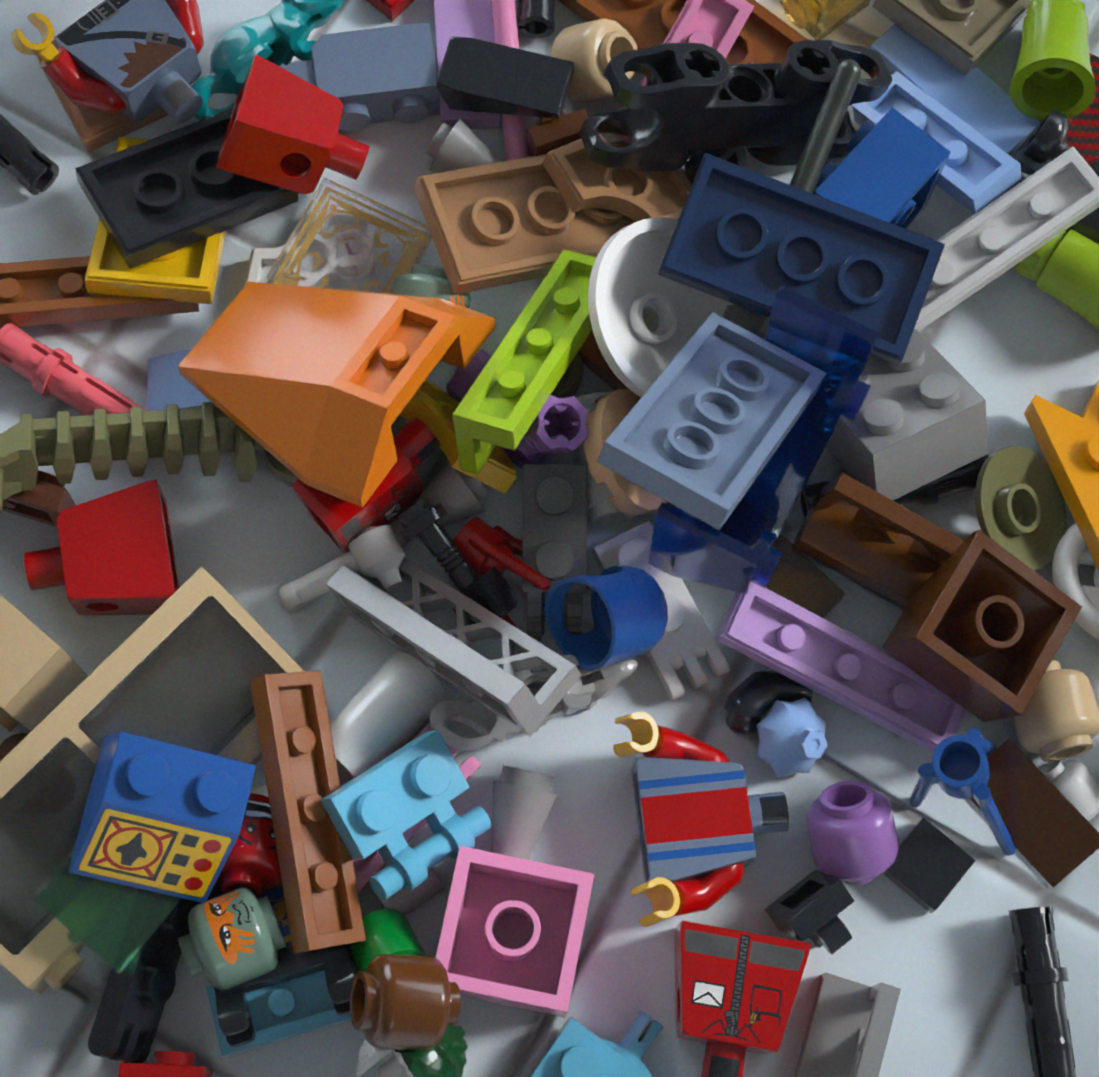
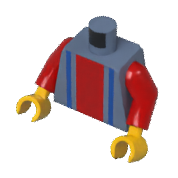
M636 712L617 717L615 724H623L629 728L632 734V742L614 744V753L619 757L640 753L645 756L636 758L631 769L645 883L631 889V896L638 894L646 895L653 904V913L639 918V923L643 927H649L672 916L708 910L741 883L744 867L750 865L756 858L754 834L788 831L789 812L784 792L748 795L745 770L742 764L729 763L723 751L684 732L657 725L649 714Z

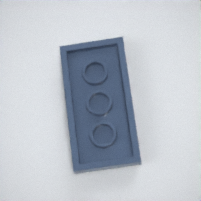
M712 312L606 439L597 462L621 475L627 481L641 486L682 509L689 516L700 519L720 530L816 395L826 373Z

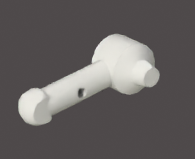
M391 525L368 527L349 543L348 548L350 551L300 579L283 585L279 591L280 602L289 611H296L307 606L310 601L330 591L326 583L342 565L358 575L362 574L365 577L378 579L386 590L400 585L402 580L399 567L405 557V553Z

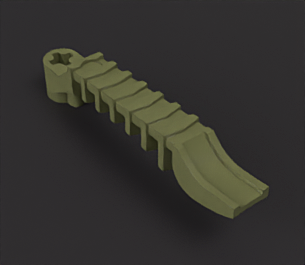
M203 402L201 408L179 409L178 404H167L165 410L143 411L142 407H131L129 413L107 414L106 409H94L93 415L70 416L69 411H58L55 418L34 419L32 414H21V422L0 434V514L3 510V499L21 491H34L38 466L53 465L59 483L71 484L75 464L90 463L95 479L107 480L112 461L127 460L132 477H143L148 458L163 457L167 473L179 474L184 461V455L199 454L203 475L215 476L221 459L220 453L234 452L239 482H250L257 466L256 450H265L267 467L274 476L290 483H294L299 478L223 411L215 407L212 402Z

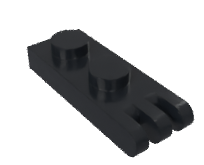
M142 889L137 890L88 1039V1049L91 1054L124 1063H144L147 1060L165 1003L172 995L175 987V971L182 953L178 938L190 933L187 922L188 913L192 907L197 905V902Z

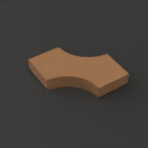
M598 133L605 143L611 145L601 133ZM582 139L549 151L542 162L573 213L596 208L618 212L635 222L648 218H669L678 221L692 186L682 168L673 171L640 172L600 165L589 159Z

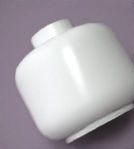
M1070 760L1062 764L1061 761L1048 762L1039 769L1088 821L1099 812V783L1085 763Z

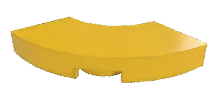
M426 379L399 415L409 421L415 416L419 418L440 442L441 446L439 447L445 453L452 468L506 494L516 480L517 475L514 465L504 448L496 445L478 475L460 470L452 416L459 403L441 388Z

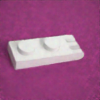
M650 520L593 547L592 555L601 572L615 565L637 567L651 575L663 590L668 605V623L662 639L646 655L672 700L685 695L682 682L675 672L680 668L683 669L689 682L695 689L707 683L706 675L698 661L702 657H705L716 677L730 672L725 656Z

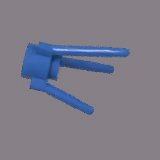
M970 728L966 735H954L942 740L934 750L932 763L922 764L918 768L920 777L909 799L910 805L919 807L933 784H939L946 794L958 799L973 797L978 803L1003 853L1007 856L1013 855L1015 853V846L987 786L990 772L986 754L990 755L997 749L996 745L992 741L983 738L981 731L977 728Z

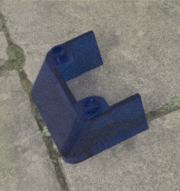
M782 285L780 286L774 299L764 340L820 369L826 375L816 395L720 530L700 519L689 516L676 506L673 508L663 502L661 503L655 514L649 565L674 577L743 594H748L754 583L766 588L783 555V552L773 548L842 416L854 421L870 391L871 385L862 382L861 378L865 372L879 332Z

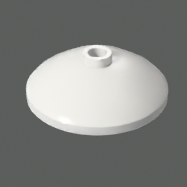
M669 218L643 219L620 229L612 235L600 250L594 262L589 281L588 307L590 322L597 345L605 361L618 379L640 397L646 393L712 312L723 316L726 306L734 305L728 301L658 275L678 222Z

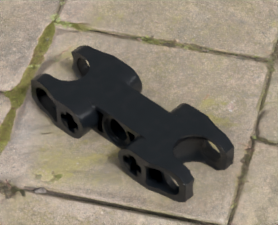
M803 40L795 42L789 47L781 63L728 64L721 53L705 44L664 43L648 48L623 51L609 61L604 76L610 83L614 100L624 106L618 109L593 113L584 121L579 134L589 159L611 168L631 169L640 172L673 171L684 166L692 150L746 148L750 155L767 165H798L834 73L842 61L853 60L857 62L860 68L871 77V79H859L849 106L879 99L886 92L893 79L879 53L863 46L843 44L833 40ZM632 71L645 75L647 79L646 86L632 82L628 79L625 72ZM846 111L837 133L839 138L835 139L827 159L842 157L848 153L846 147L857 132L852 125L848 111ZM598 133L627 136L630 144L622 148L613 147L605 143Z

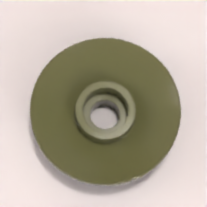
M1009 446L996 450L983 463L976 482L975 506L981 531L1032 570L1042 569L1053 561L1057 545L1066 531V509L1063 495L1050 467L1037 453L1022 446Z

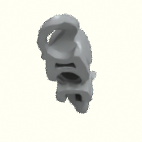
M571 654L562 656L575 664L576 667L579 665L575 656ZM628 659L592 671L578 668L581 673L580 678L535 732L545 725L546 721L562 714L566 716L584 708L589 711L598 700L607 697L620 682L628 678L638 666L637 661ZM547 668L535 672L527 669L516 672V675L535 696L553 675V672ZM473 698L471 702L458 699L442 700L434 705L429 714L432 730H439L446 745L457 750H475L487 745L493 739L502 742L503 740L527 736V734ZM451 721L460 722L483 736L462 738L449 729V724Z

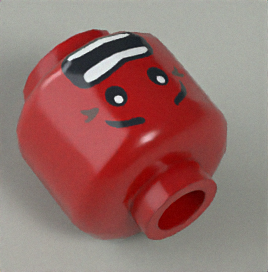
M250 793L240 835L215 885L221 887L223 894L240 887H246L253 891L258 898L262 895V892L273 890L282 884L269 797Z

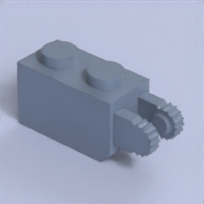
M429 22L322 34L311 46L313 60L290 62L289 65L282 63L279 66L340 99L344 105L338 128L340 130L353 131L364 128L371 123L395 120L400 123H416L426 119L428 116L440 115V95L436 86L438 75Z

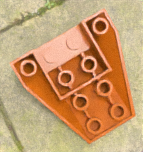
M248 282L180 362L178 369L180 375L303 483L363 508L398 460L391 429L393 422L439 361L465 369L495 329L496 322L494 317L441 298Z

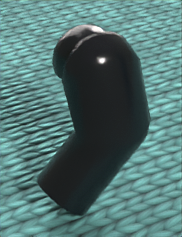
M759 671L752 673L728 694L724 706L726 711L729 712L726 724L734 733L742 735L754 734L758 731L756 725L761 721L760 716L765 714L775 701L791 703L801 698H806L811 703L812 690L778 672Z

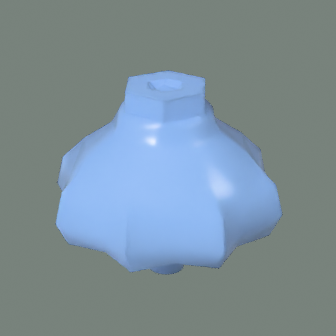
M801 698L791 703L777 700L773 703L768 716L756 725L759 735L756 754L760 759L770 764L777 777H784L795 772L810 773L816 759L820 758L827 751L826 747L828 744L824 736L827 720L815 712L811 703L806 698Z

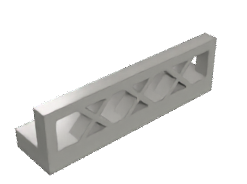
M405 557L399 567L400 576L402 575L412 582V600L399 602L386 593L388 590L382 586L378 579L369 578L366 580L344 565L329 579L326 585L352 618L403 652L421 661L431 671L528 736L535 732L581 676L575 664ZM453 608L456 610L457 628L444 631L427 620L426 613ZM470 619L476 624L470 625ZM497 636L502 639L503 658L488 660L471 649L470 642ZM515 648L522 653L515 655ZM544 666L552 671L553 675L537 694L533 696L526 684L517 678L516 672Z
M826 972L821 974L794 1077H878L901 988L882 982L870 987Z

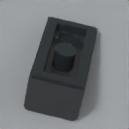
M452 36L437 77L436 86L451 110L560 119L574 74V62L475 38Z

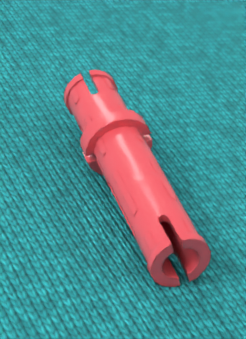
M8 323L0 329V363L8 368L10 367L32 382L33 390L43 397L52 395L74 408L83 416L93 415L94 409H106L107 414L129 413L131 407H141L105 382L81 369V367L73 363L72 355L63 349L57 348L53 350L43 345L13 323Z

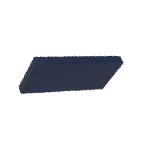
M704 153L658 275L898 366L904 358L945 244Z

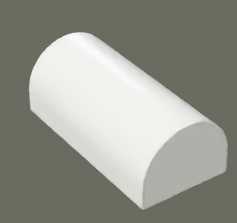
M396 651L330 723L338 776L346 783L402 748L429 718L434 705L446 699L444 688L438 678L427 666L412 655L403 651Z

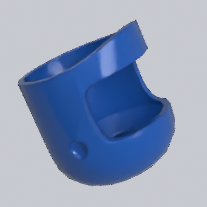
M615 565L604 569L599 576L581 574L556 582L547 592L544 605L547 626L559 649L564 655L571 654L575 656L579 662L578 668L589 671L650 652L664 636L668 623L667 601L657 581L643 569L628 565ZM573 583L586 584L592 589L591 614L594 628L587 633L574 635L567 630L563 618L565 596Z

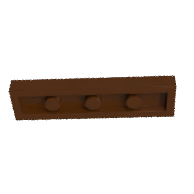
M842 472L818 491L792 545L906 608L912 596L957 550L964 540Z

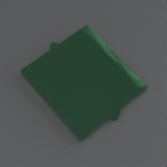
M73 848L31 897V900L69 931L67 938L71 943L82 942L116 972L121 973L182 898L69 873L74 853Z

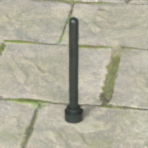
M844 60L837 66L790 182L791 186L812 194L814 193L861 76V68L857 62ZM735 304L727 305L722 316L766 341L774 325L769 317Z

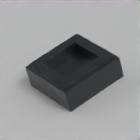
M923 817L898 846L895 862L883 874L931 914L937 910L976 860Z

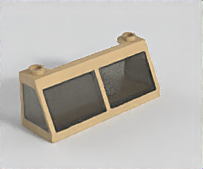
M202 566L0 761V963L28 989L42 994L49 986L53 990H57L65 985L85 962L79 955L86 942L83 938L133 889V887L68 873L103 736L122 731L256 765L262 759L250 680L264 674L304 672Z

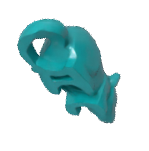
M281 0V3L265 15L238 23L226 30L217 39L212 49L209 75L198 79L191 86L203 99L201 108L194 116L200 121L232 109L235 102L225 108L212 109L208 107V100L212 94L216 93L238 95L255 55L265 58L278 66H281L282 63L288 65L294 56L301 61L313 60L311 46L316 41L307 40L310 32L313 29L324 26L332 15L342 7L345 0Z

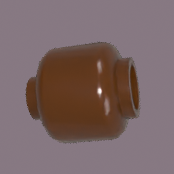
M381 954L368 964L366 971H359L352 983L350 993L352 1025L354 1029L362 1030L367 1042L371 1046L379 1049L430 1050L442 1040L447 1026L456 1024L460 1014L461 996L459 987L456 982H449L447 971L437 958L418 955Z

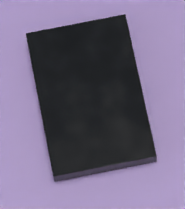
M233 108L75 168L79 185L129 269L298 202V192L230 173L216 167Z

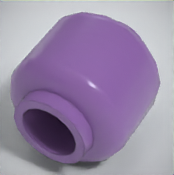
M859 781L837 782L824 789L821 795L811 803L806 820L815 866L823 874L836 877L847 884L860 885L872 881L895 862L898 854V842L894 814L889 799L879 791Z

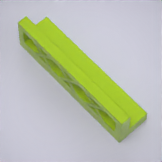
M563 250L452 414L460 470L478 475L496 445L515 451L592 331L588 307V290L596 257Z

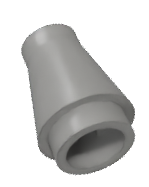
M503 765L500 781L493 780L492 853L530 860L531 852L557 797V794L551 793L555 777Z

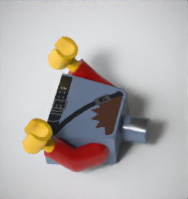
M104 0L55 37L53 24L41 13L33 12L27 17L41 34V42L38 44L28 41L17 28L12 32V43L16 50L25 55L37 54L42 59L41 69L74 105L111 115L121 112L133 122L143 121L162 107L179 124L191 119L201 108L203 99L190 86L202 73L197 54L200 53L204 46L200 9L196 0ZM53 39H54V41H55V44H56V46H57V49H56L55 46L51 43Z

